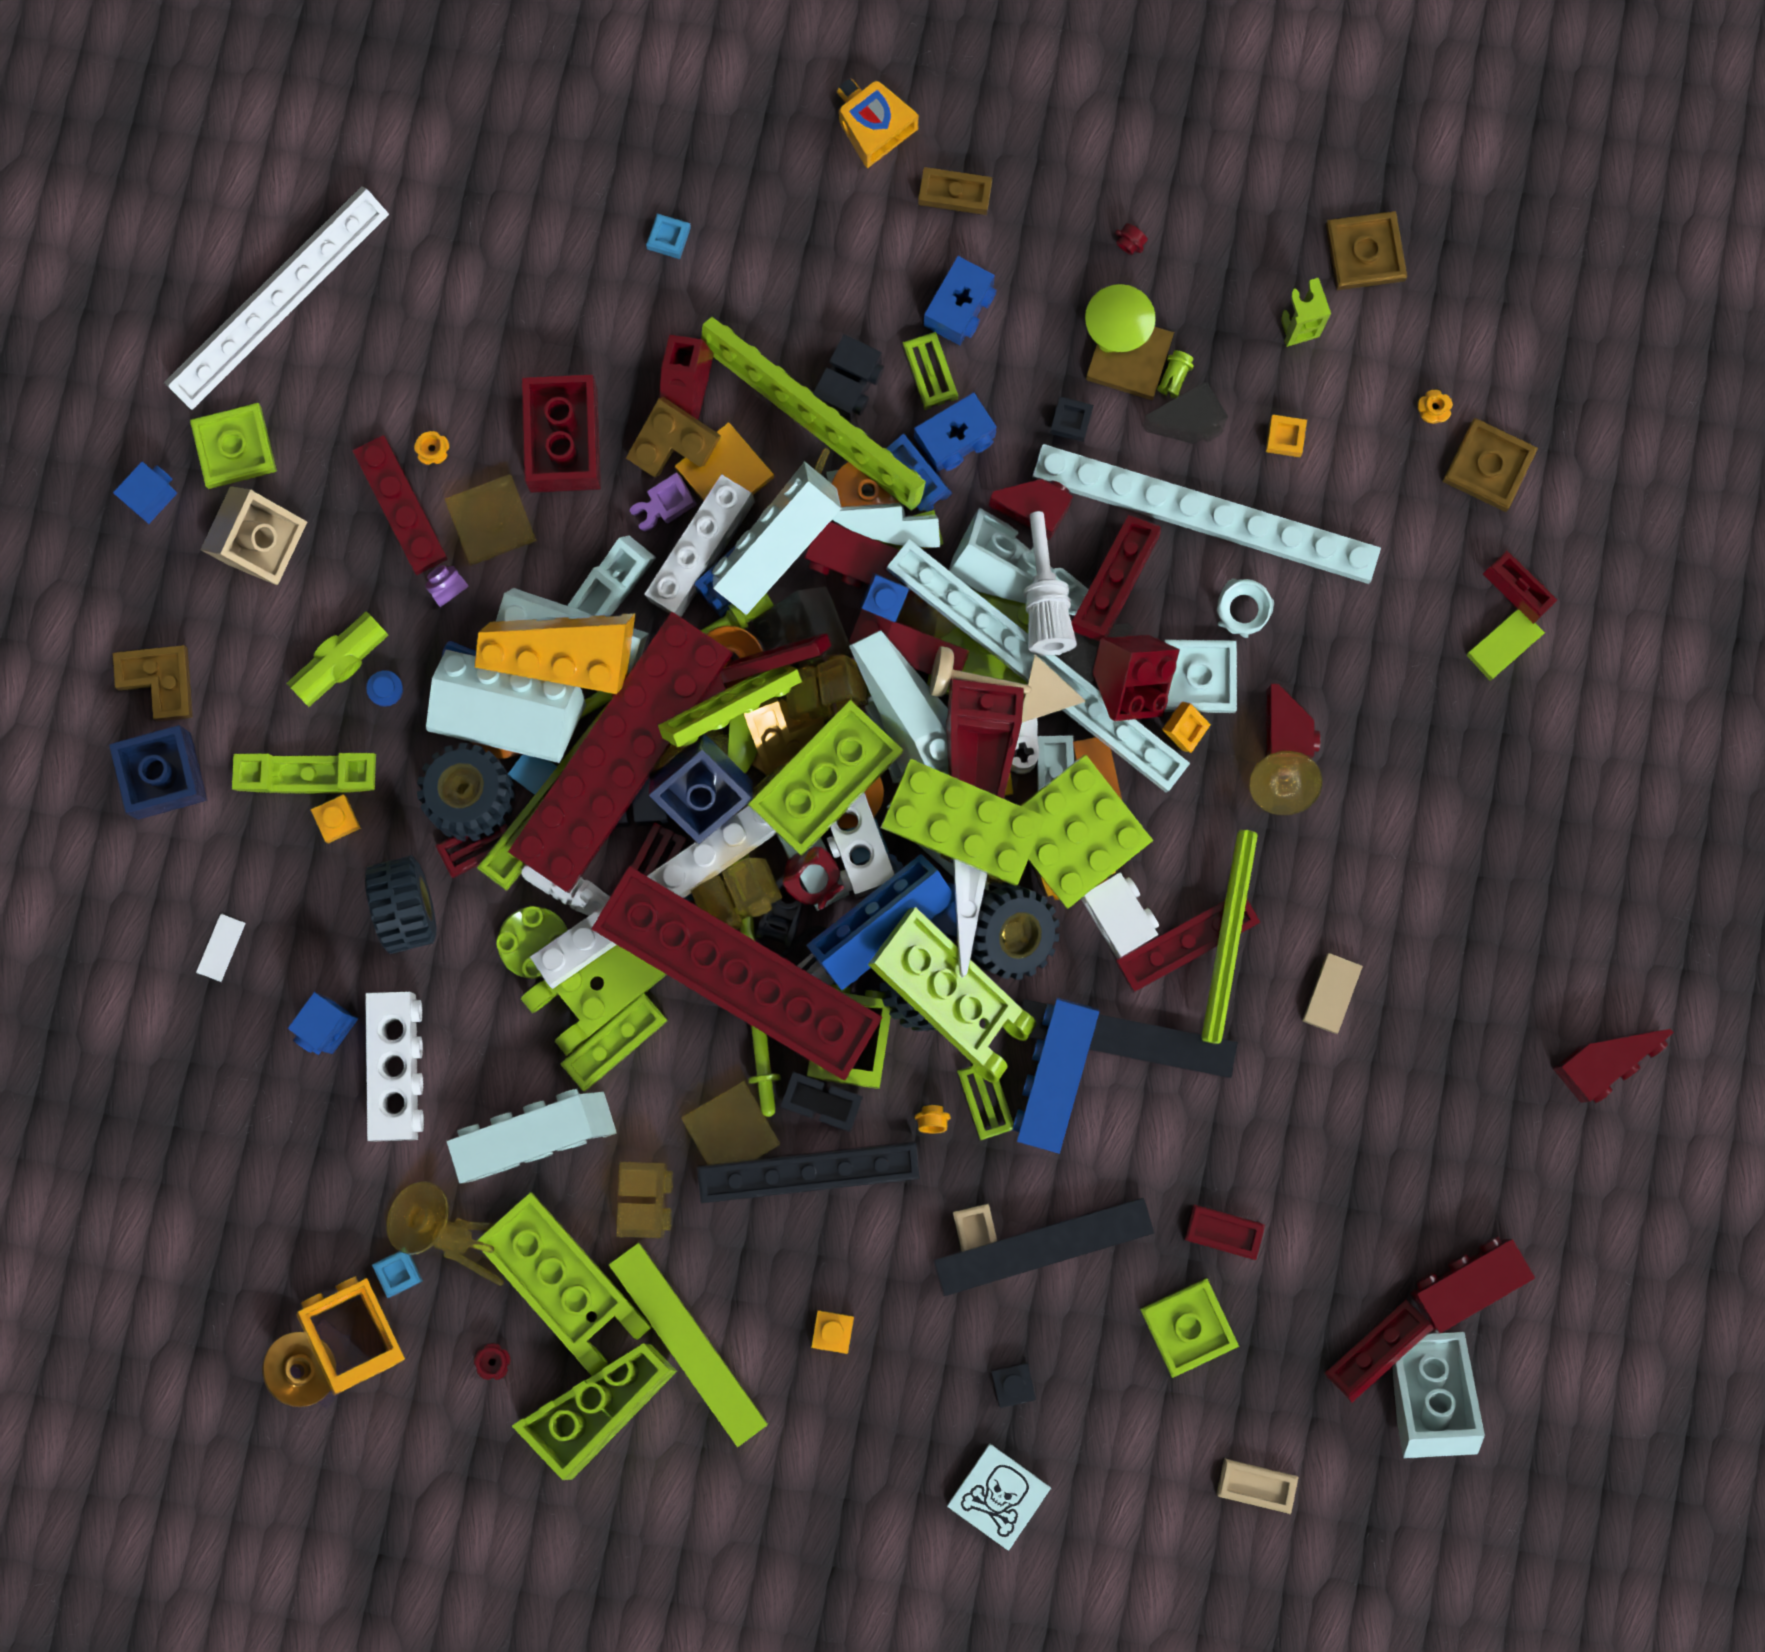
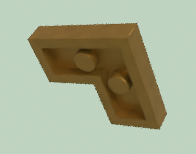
M662 397L655 404L626 459L653 477L661 474L673 450L699 467H702L708 461L721 435Z
M182 645L113 653L115 688L120 691L151 687L154 720L166 721L193 718L187 647Z
M777 697L761 703L757 710L744 714L767 777L778 774L825 726L821 716L787 728Z

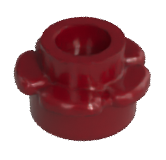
M1126 223L1121 230L1117 229L1115 231L1116 236L1119 237L1116 244L1120 249L1129 255H1133L1134 252H1143V246L1148 241V238L1141 230L1132 224Z
M495 1343L485 1345L484 1349L477 1351L474 1357L477 1374L485 1380H490L491 1378L499 1380L503 1378L508 1372L507 1366L511 1363L508 1351L502 1350L500 1345ZM491 1358L496 1360V1364L494 1366H491L489 1364V1360Z

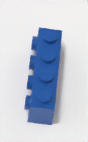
M920 854L806 946L825 972L843 990L871 968L868 963L908 909L916 907L926 918L931 920L955 901V895L939 871Z
M1058 997L1056 998L1055 1005L1047 1003L1042 1025L1048 1026L1045 1040L1037 1039L1032 1060L1038 1061L1035 1076L1027 1075L1022 1095L1029 1098L1025 1111L1017 1110L1012 1131L1019 1132L1017 1142L1060 1154L1100 1012L1099 1009Z

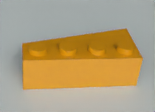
M635 613L610 617L599 615L576 619L564 617L542 621L531 619L490 622L478 632L475 668L617 694L622 689L628 675Z

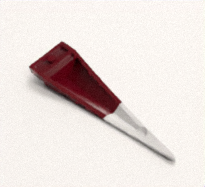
M952 679L949 684L948 716L946 719L948 771L950 776L1004 799L1022 725L1024 688ZM953 859L959 974L963 978L968 972L987 873Z

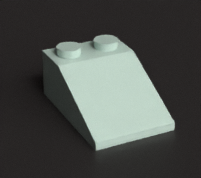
M1465 1333L1427 1334L1392 1366L1397 1425L1403 1458L1478 1454L1485 1434Z

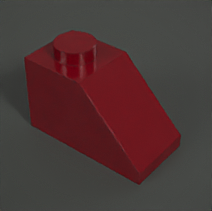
M1039 479L994 491L990 497L989 507L1030 530V514L1037 511L1043 512L1047 540L1050 541L1070 508L1073 496L1069 494V489L1063 484L1051 480L1049 483L1044 479Z
M1271 684L1266 690V761L1309 762L1314 757V752H1319L1320 731L1314 730V719L1279 684Z

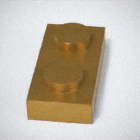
M924 167L918 205L987 215L993 177Z

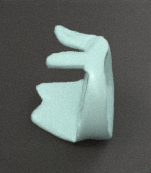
M1231 579L1223 587L1218 599L1217 613L1222 620L1218 622V625L1227 628L1232 634H1240L1242 637L1248 638V634L1260 631L1268 622L1273 612L1274 600L1271 599L1267 589L1254 580ZM1239 595L1252 597L1258 605L1257 616L1249 623L1237 622L1230 614V604Z

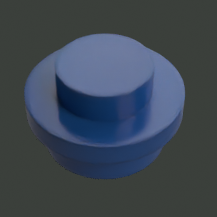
M379 671L368 680L367 694L375 704L384 707L391 706L401 698L403 684L395 673Z

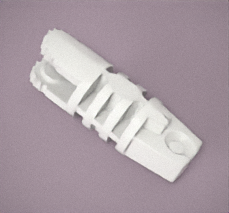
M525 865L521 869L522 877L531 882L532 885L543 890L548 895H553V898L560 899L562 903L570 905L572 909L588 916L606 905L610 899V896L592 882L584 880L583 877H580L572 891L567 893L529 866Z

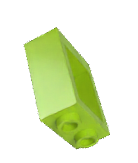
M830 984L831 987L867 1008L882 1010L883 1018L880 1022L873 1072L852 1068L844 1081L809 1060L807 1077L880 1089L891 1019L889 1012L892 1010L890 1006L885 1007L882 999L886 998L884 992L865 990V996L850 994V987L841 990L838 985Z

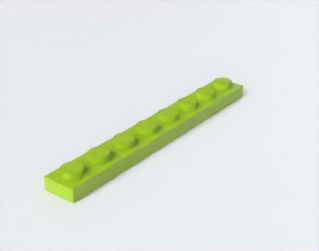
M713 317L703 324L701 339L712 350L715 359L863 474L875 481L881 488L911 511L921 503L926 481L915 470L906 467L889 450L880 447L871 440L862 429L853 426L840 416L836 409L827 406L814 396L810 389L801 386L788 376L783 368L775 366L761 355L757 348L748 345L735 335L731 328L722 325Z

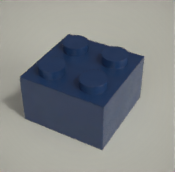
M178 725L109 744L126 814L139 820L208 801L192 735L182 726Z
M704 733L699 736L695 743L685 747L650 777L649 796L700 844L753 800V781Z

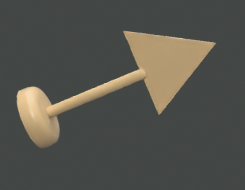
M940 646L935 657L930 681V695L943 696L947 692L951 678L1024 688L1025 693L1022 723L1086 702L1083 697L1036 654H1034L1027 685L953 670L954 653L948 647Z

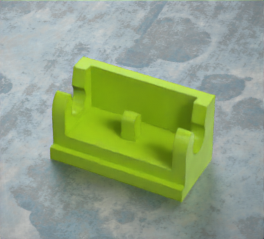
M1319 278L1309 280V290L1304 301L1300 300L1298 290L1293 289L1291 294V302L1295 310L1293 318L1290 321V315L1287 310L1283 312L1281 317L1286 334L1284 340L1286 347L1320 337L1331 315Z

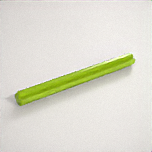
M1251 830L1238 831L1201 1037L1203 1041L1213 1044L1221 1043L1223 1038L1258 837L1257 833Z

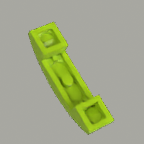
M339 753V756L234 754L232 790L306 794L375 790L376 754Z

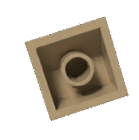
M230 486L200 550L229 566L278 585L307 521L250 489Z

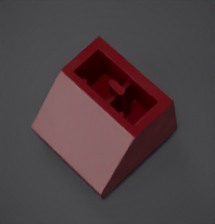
M1151 635L1101 638L1093 674L1110 719L1123 721L1162 717L1168 703V695L1173 675L1177 668L1176 663L1180 649Z

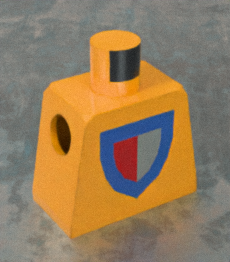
M848 79L838 88L837 94L846 103L839 109V122L867 169L918 130L919 115L879 81H874L862 90L853 79Z

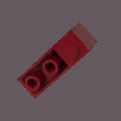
M669 335L661 368L660 398H666L697 420H699L714 353L703 339Z
M1665 1029L1583 1045L1556 1065L1553 1070L1580 1103L1591 1102L1592 1100L1598 1103L1613 1091L1610 1085L1621 1077L1624 1081L1635 1074L1641 1068L1638 1062L1646 1055L1652 1058L1668 1046L1665 1040L1674 1032L1671 1029Z

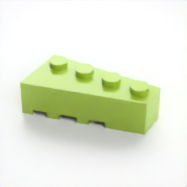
M643 1343L603 1368L599 1373L577 1384L559 1398L542 1406L527 1418L518 1421L512 1427L562 1480H572L660 1390L677 1370L652 1345Z

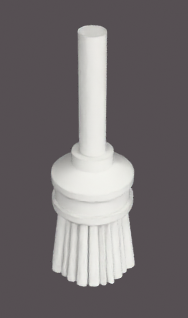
M1037 511L1030 514L1037 575L1033 577L1034 583L1024 589V597L1027 600L1025 605L1026 612L1029 614L1028 650L1036 655L1039 654V656L1061 655L1066 651L1074 649L1077 645L1068 612L1071 606V601L1068 597L1069 586L1063 581L1056 580V575L1051 572L1044 513Z

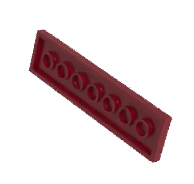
M671 612L625 679L622 689L614 695L508 852L565 892L570 893L670 747L671 743L662 738L658 725L698 705L733 653L674 612Z
M630 866L591 930L844 1081L883 1018Z

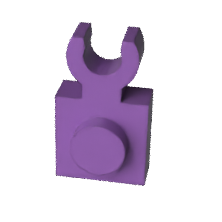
M675 473L647 491L652 499L650 502L636 503L630 508V512L634 516L647 512V519L638 526L643 531H649L655 527L659 517H662L666 523H670L696 506L697 503L681 476Z

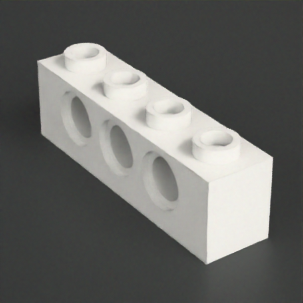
M721 474L645 592V596L651 603L669 614L674 612L682 617L697 593L694 583L716 564L755 503L750 491Z
M865 793L843 814L856 816L858 818L857 827L852 831H843L838 827V819L830 827L833 836L827 838L833 857L841 856L846 868L840 871L846 892L854 890L856 898L874 892L895 875ZM860 847L869 850L871 857L866 864L855 865L851 862L850 856L853 850Z
M411 992L366 993L367 1141L418 1140V1132H423L424 1129L423 1110H418V1095L423 1094L422 1073H417V1059L422 1058L423 1043L421 1036L417 1037L416 1022L422 1021L421 1000H416V994ZM399 1020L403 1025V1033L398 1039L391 1040L387 1035V1028L390 1023ZM400 1057L404 1062V1069L400 1075L392 1077L387 1069L388 1063L392 1058ZM400 1093L404 1098V1107L400 1112L393 1114L388 1108V1101L392 1095Z

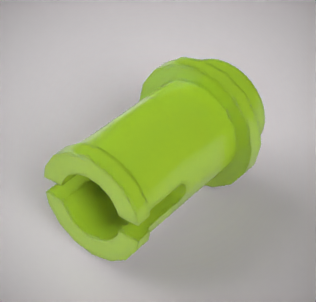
M1174 350L1172 355H1168L1167 361L1169 364L1157 390L1166 396L1170 392L1171 398H1178L1187 372L1192 371L1194 365L1192 364V356L1185 352Z

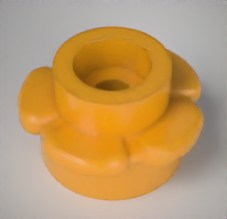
M1440 390L1427 391L1425 396H1422L1418 401L1419 414L1427 423H1442L1451 415L1452 400L1447 394H1441ZM1437 404L1438 409H1433L1432 405Z
M428 431L418 437L414 450L418 453V459L423 464H440L447 458L446 452L449 450V442L445 436H440L438 432ZM435 446V450L429 451V447Z
M938 1105L922 1107V1112L915 1115V1120L918 1122V1130L929 1134L947 1131V1122L951 1119L950 1114L943 1112V1107Z

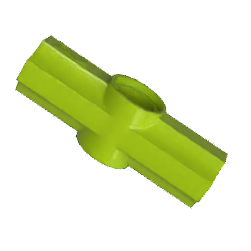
M366 611L339 636L335 635L324 641L315 651L314 659L286 684L310 707L336 682L341 683L349 679L361 666V660L389 635Z

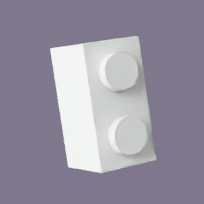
M1121 872L1098 885L1081 898L1117 960L1156 938L1158 933L1155 929L1159 927L1149 908L1143 910L1136 899L1140 896V893L1130 877L1124 879Z

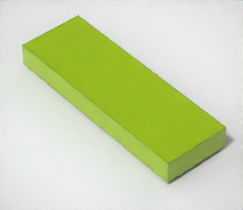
M643 993L561 1063V1066L583 1092H586L668 1020Z

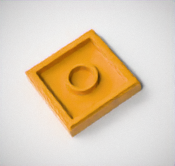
M729 422L717 431L721 438L705 466L699 467L686 457L675 465L677 472L703 502L721 474L750 491L752 495L774 478V474Z

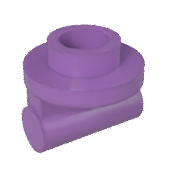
M444 565L435 568L427 576L428 582L425 585V588L432 594V597L440 607L469 587L454 566L445 567Z

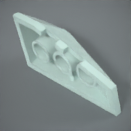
M979 508L953 555L949 571L967 586L978 592L1027 603L1024 597V589L1034 583L1033 577L1037 575L1034 547L1030 550L1016 538L1019 533L1004 521ZM1051 567V572L1056 575V580L1063 581L1069 586L1068 597L1070 598L1071 606L1068 612L1070 615L1075 616L1089 589L1063 568L1053 569Z
M877 631L850 645L849 647L889 737L903 749L899 759L904 770L909 759H913L936 770L947 765L946 719L948 708L937 696L930 695V687L882 631Z

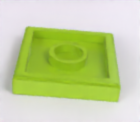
M259 403L190 420L205 486L208 489L277 472L262 408Z
M1207 1278L1140 1309L1172 1378L1239 1347Z

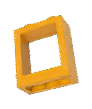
M355 1276L335 1286L338 1292L325 1299L322 1293L301 1302L303 1309L296 1314L333 1395L353 1387L405 1360L367 1278L358 1282ZM360 1294L387 1352L337 1376L310 1318Z

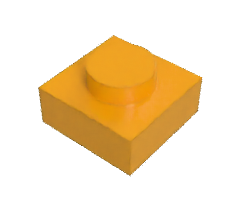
M1272 414L1269 423L1266 452L1301 457L1307 420Z
M1182 701L1162 730L1182 751L1192 753L1211 724L1191 703Z
M344 794L311 809L321 834L328 844L361 829Z
M818 1310L811 1348L848 1354L854 1316Z

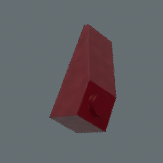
M864 609L860 612L849 641L854 644L877 631H882L913 668L928 674H932L935 657L940 646L952 649L954 653L953 670L957 671L963 670L970 652L967 649L899 621H890Z

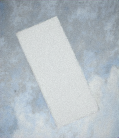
M220 914L196 973L221 982L246 923Z

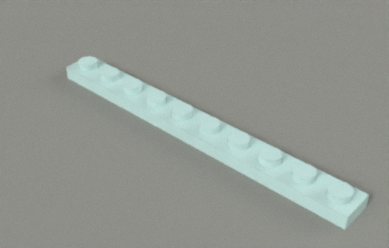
M1045 444L1042 445L1032 476L1033 481L1044 479L1050 483L1051 480H1054L1066 486L1069 492L1367 584L1372 580L1381 550L1380 547Z
M909 539L887 566L886 570L1028 683L1035 654L1028 650V633ZM1038 654L1037 656L1086 700V702L1062 710L1165 793L1168 792L1190 763L1137 720L1114 721L1110 719L1098 689L1055 655L1039 656Z

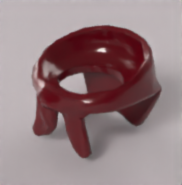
M815 846L809 848L802 857L798 853L794 854L785 866L783 884L787 892L805 905L818 904V909L821 910L825 907L828 900H831L834 895L844 889L843 885L838 884L840 870L837 863L822 847ZM820 865L827 872L828 880L826 886L818 893L804 891L800 885V875L807 866Z

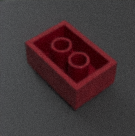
M571 375L522 378L525 482L530 492L600 490L598 387L594 376Z

